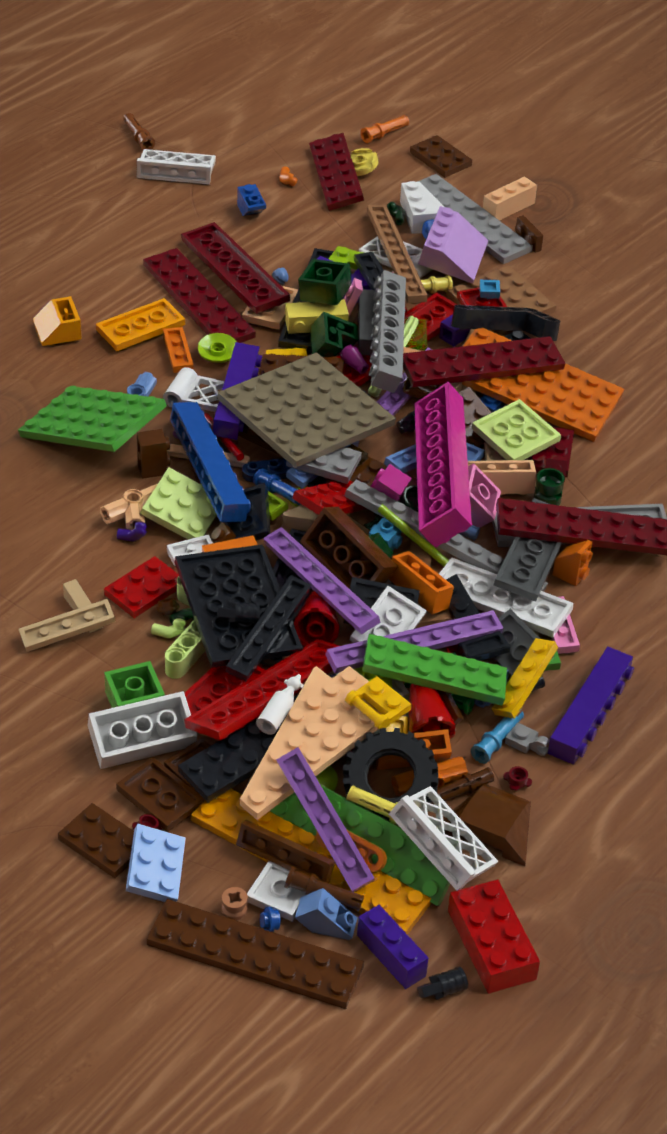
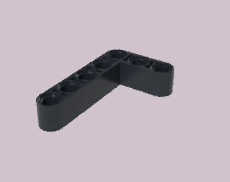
M454 305L451 326L460 329L485 328L487 330L525 331L538 338L551 336L553 341H557L561 321L532 308Z

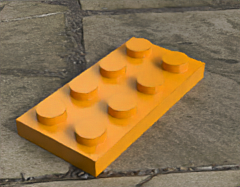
M163 298L96 323V331L117 352L163 334V329L185 326V318Z

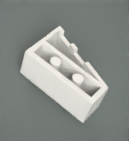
M410 181L401 183L400 203L405 211V217L411 233H422L424 222L435 219L439 207L444 206L420 182Z

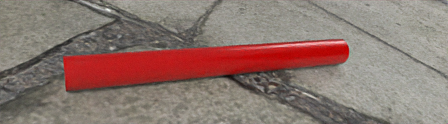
M204 413L213 431L214 419L208 413ZM218 437L238 461L244 459V454L231 439Z

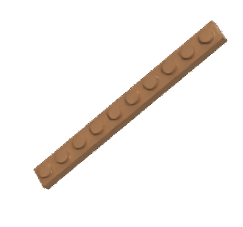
M367 206V213L394 274L406 277L405 299L407 303L419 304L427 302V293L387 206Z

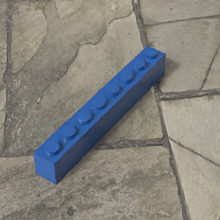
M197 402L173 403L170 421L220 523L246 521L247 513L251 509L250 500L246 498L243 487L240 486L237 480L236 473L231 469L230 462L226 459L216 435L213 434L211 425L205 418L204 411L201 410Z

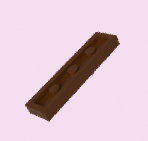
M248 820L241 823L236 842L237 846L287 870L295 866L298 871L309 875L314 873L319 877V880L327 883L330 882L335 864L334 860Z

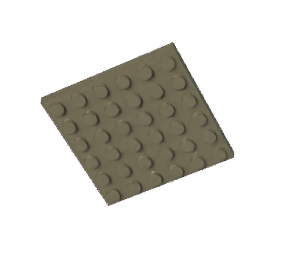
M318 353L217 392V399L295 468L395 425L396 421L393 415Z

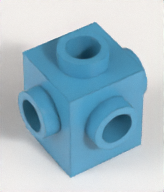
M382 518L377 525L374 524L369 532V535L380 533L392 551L395 548L398 549L403 540L401 531L385 518Z

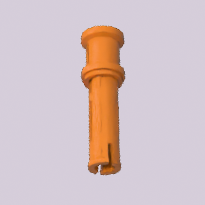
M402 115L382 124L375 123L372 127H364L360 132L361 138L365 143H370L376 138L381 139L386 133L408 126L409 118L406 115Z

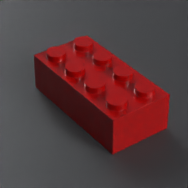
M499 880L450 892L448 913L487 993L490 994L537 980L540 960Z

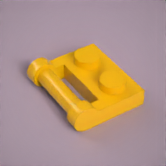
M378 676L358 690L350 691L345 698L346 703L359 709L374 722V726L379 730L387 728L411 710V703ZM363 699H365L368 703H370L374 708H376V709H377L380 713H382V714L380 715L377 711H375L372 707H370L366 702H364Z

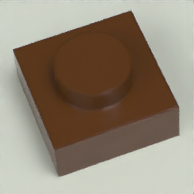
M223 522L214 529L210 536L213 543L232 540L236 537L230 527Z

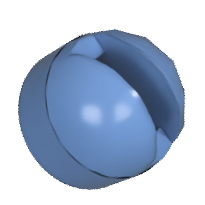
M278 268L272 273L273 279L280 285H284V282H287L289 279L285 268Z

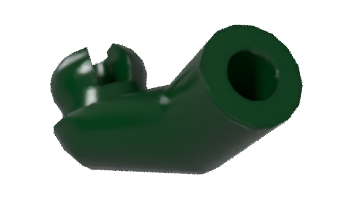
M395 202L388 203L387 208L390 215L395 217V224L402 225L405 217L404 209L396 205Z
M191 608L182 609L169 616L172 625L176 618L185 621L190 618L194 620Z

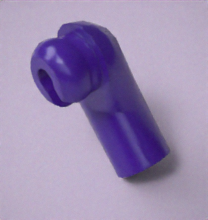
M136 522L135 529L133 530L118 528L117 539L137 541L146 535L147 525L142 522Z

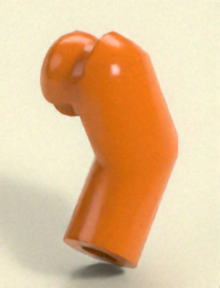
M284 166L281 168L280 182L285 185L289 184L291 187L295 186L298 181L297 178L290 173L288 167Z

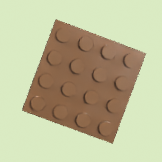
M509 265L477 277L473 283L464 282L454 286L451 290L447 289V296L457 305H461L457 299L458 291L479 288L480 279L500 280V296L507 307L532 308L547 315L556 311V305ZM489 330V331L494 332V333L500 335V334H502V333L507 332L508 330Z

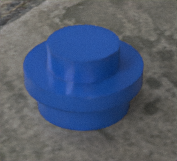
M272 907L264 908L259 918L261 928L270 932L279 930L281 919L278 909H273Z

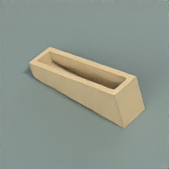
M76 579L63 584L64 598L73 610L91 604ZM102 626V627H99V628H96V629H94V630H91V631H89V632L91 633V632H94V631H96V630H99V629L103 628V626Z

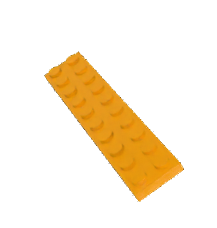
M233 789L226 791L208 803L204 800L191 814L192 822L234 845L237 842L241 823L248 820L333 860L329 851L319 845L315 835L292 824L290 821L270 811L258 820L240 806L242 794ZM251 853L252 855H254V856H256V857H258V858H260V859H262L263 861H265V862L268 863V860H266V859H264V858H262V857H260V856H258V855H256V854H254V853ZM335 863L329 884L351 891ZM382 871L371 872L375 880L354 892L364 895L358 913L364 914L380 905L408 935L432 904L430 902L431 898Z

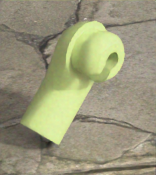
M176 618L172 626L154 623L151 628V634L168 639L182 634L186 629V622L183 619Z

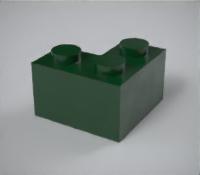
M323 312L311 325L312 354L318 353L321 357H335L346 346H354L359 340L358 326L326 312Z

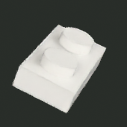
M208 534L167 545V553L175 566V556L202 553V545L212 544L213 542Z

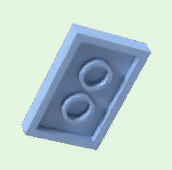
M137 824L133 835L126 891L165 902L166 899L177 902L185 837Z

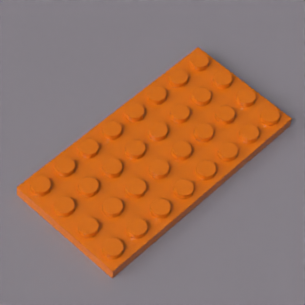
M478 328L473 331L463 346L512 340L485 328ZM565 364L563 370L462 382V385L508 405L520 399L543 420L560 428L574 430V434L592 442H595L625 390L568 364Z

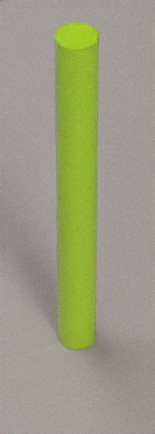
M382 504L377 509L382 516L443 567L449 562L448 558Z

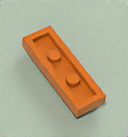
M183 327L163 329V338L173 373H179L184 367L194 370Z

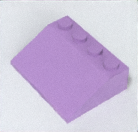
M440 206L418 264L473 283L488 240L458 212L453 211L451 208Z

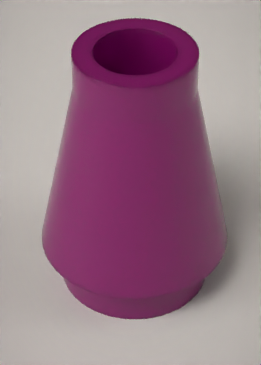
M348 345L341 351L340 357L346 365L360 374H364L369 369V365L357 347Z

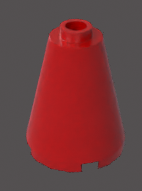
M313 591L293 622L300 642L304 646L317 639L334 643L339 633V623L335 610L320 595Z
M411 684L409 692L411 710L409 711L408 731L419 733L448 729L449 738H453L456 733V724L438 691Z

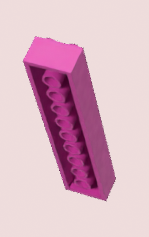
M449 382L415 403L419 531L435 548L442 543H447L452 537L465 532L472 526L463 397Z

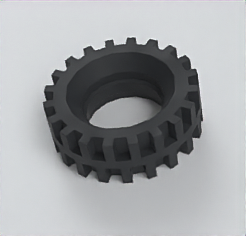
M382 728L380 733L375 735L369 732L366 734V739L362 742L358 740L354 744L355 748L353 751H349L347 754V761L343 766V783L346 797L353 785L381 797L371 789L368 784L367 775L370 766L375 760L388 755L399 756L409 762L414 771V780L411 788L402 796L397 798H381L396 804L404 796L408 795L410 797L429 786L437 792L438 765L435 762L434 753L432 750H428L426 742L422 738L417 740L414 738V733L410 731L408 734L400 732V728H394V732H386L385 728ZM426 796V802L432 804L431 799ZM372 811L373 813H375V814H377V815H379V816H381V817H383V818L389 820L388 817H386V816H384V815H381V814H379V813H377V812H375V811Z

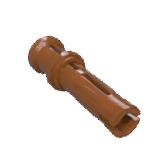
M127 113L124 115L123 121L134 134V140L139 143L142 150H152L155 146V140L150 136L148 130L142 128L133 114Z

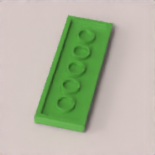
M368 635L363 672L503 706L506 692V667L383 636Z

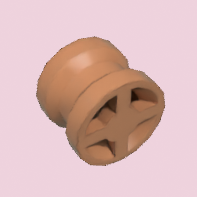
M231 887L223 892L222 914L224 917L240 920L246 916L248 903L246 891L239 887Z

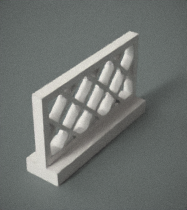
M144 149L141 158L137 159V178L210 185L216 156Z
M431 786L410 797L408 795L404 796L389 813L393 820L456 891L462 889L467 882L494 867L498 862ZM426 796L431 799L434 805L426 802ZM427 811L435 813L436 818L429 816ZM443 817L448 818L451 824L443 821ZM444 830L452 832L453 837L446 835ZM460 835L465 837L468 843L460 840ZM462 849L470 851V856L462 854ZM477 854L482 856L486 862L477 859Z

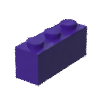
M380 905L358 917L357 936L405 989L426 977L429 958Z

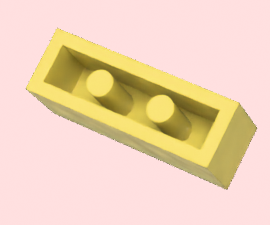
M345 299L341 300L338 305L317 302L286 303L285 321L288 334L310 333L311 325L323 312L348 321L349 313Z

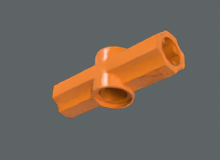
M458 756L437 763V788L444 786L445 783L461 779L464 774L468 773L463 757ZM413 770L392 776L391 782L396 796H402L411 788L414 780Z

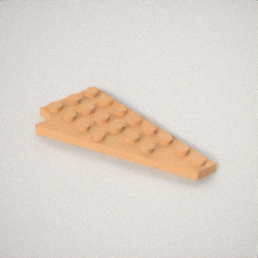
M317 666L314 667L240 798V806L258 820L294 793L276 759L299 747L314 775L317 776L355 747L354 744L358 740L362 742L366 739L367 733L371 732L373 734L377 731L378 728L374 726V722L355 706H350L345 702V698L350 691L358 690L369 681L350 666L333 678ZM363 699L364 702H366L370 707H372V708H373L375 711H377L380 715L382 714V713H380L376 708H374L370 703H368L365 699Z

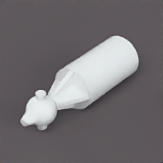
M300 674L290 677L288 680L285 679L284 684H287V688L275 692L256 721L257 727L262 732L274 734L294 704V691L304 686L300 681Z

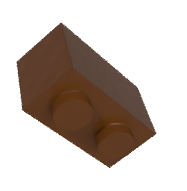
M162 429L137 432V465L142 479L163 476L167 471V466H170V456L167 453V450H170V441L168 437L164 436Z

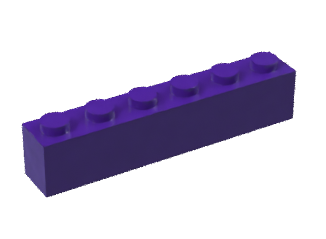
M235 342L222 390L258 376L262 361V355H259L260 346ZM219 401L212 432L218 437L237 440L239 432L244 431L245 423Z
M607 646L550 737L547 754L573 765L578 757L584 756L588 747V741L592 742L594 740L597 726H602L606 719V711L612 710L616 701L615 696L617 694L621 695L625 687V680H630L634 672V667L631 666L633 656Z

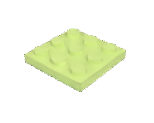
M520 399L473 422L471 428L506 460H525L556 444L561 439L559 432Z
M168 467L140 512L141 515L188 540L204 536L217 516L203 486Z

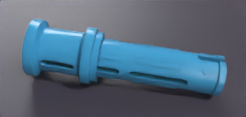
M523 711L515 719L504 717L492 731L485 732L481 742L471 748L473 758L479 763H487L491 759V754L501 748L502 740L524 718Z

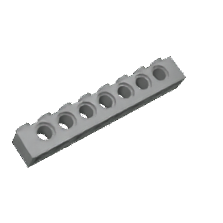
M384 270L380 277L377 276L374 283L376 291L373 296L375 304L372 311L375 312L372 320L374 328L371 333L373 341L370 348L373 350V353L370 357L372 366L369 376H371L372 386L394 393L402 380L406 277Z

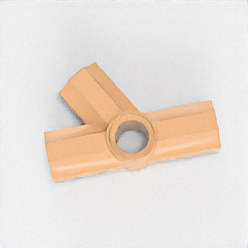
M157 484L141 491L136 489L127 490L123 498L100 507L103 521L108 525L125 518L126 529L129 530L135 529L136 522L145 523V517L140 512Z

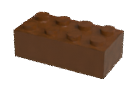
M324 507L300 540L305 548L348 588L350 587L352 577L386 583L398 567L339 507Z

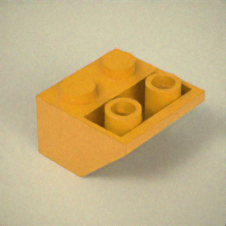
M71 296L52 299L33 318V323L42 346L82 339L81 320Z

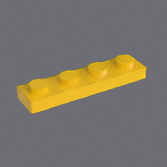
M535 638L506 685L503 706L494 704L492 707L495 715L515 719L557 651L558 646L555 641Z

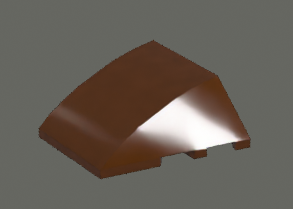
M484 784L453 810L482 843L502 850L503 858L523 866L526 865L531 801ZM443 818V821L451 824L448 818ZM444 830L446 835L453 837L452 832Z

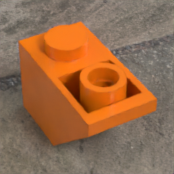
M587 540L567 546L555 559L553 576L574 586H577L581 580H585L590 572L588 564L593 555V552H591L592 541Z

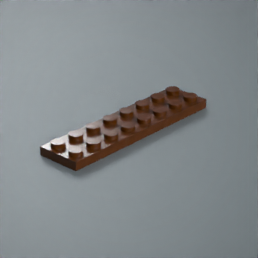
M166 899L147 937L148 946L347 1009L364 968V961L170 899Z

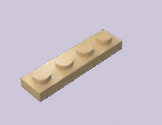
M105 599L19 628V632L26 652L116 621L109 601Z

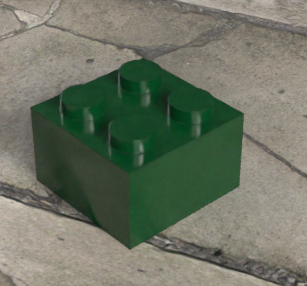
M312 259L298 279L300 300L310 303L338 305L352 285L350 264Z

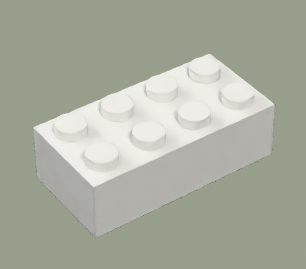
M184 691L89 713L88 728L100 769L185 749L196 742L197 732L185 728L184 719L191 716Z

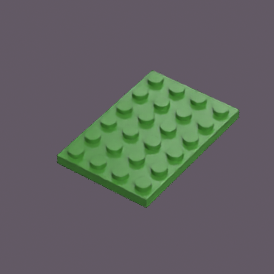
M69 386L61 395L54 398L49 405L39 410L38 414L32 419L27 420L18 429L20 437L115 452L167 405L165 399L153 396L147 397L138 394L132 395L122 392Z

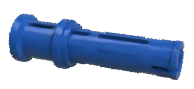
M262 468L256 471L253 477L254 485L265 483L268 491L272 494L277 493L295 504L301 505L292 499L294 491L298 489L282 482L278 475H271L266 469Z

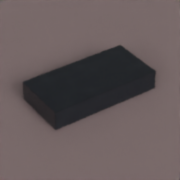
M500 631L458 643V650L463 657L478 661L509 653L511 648Z

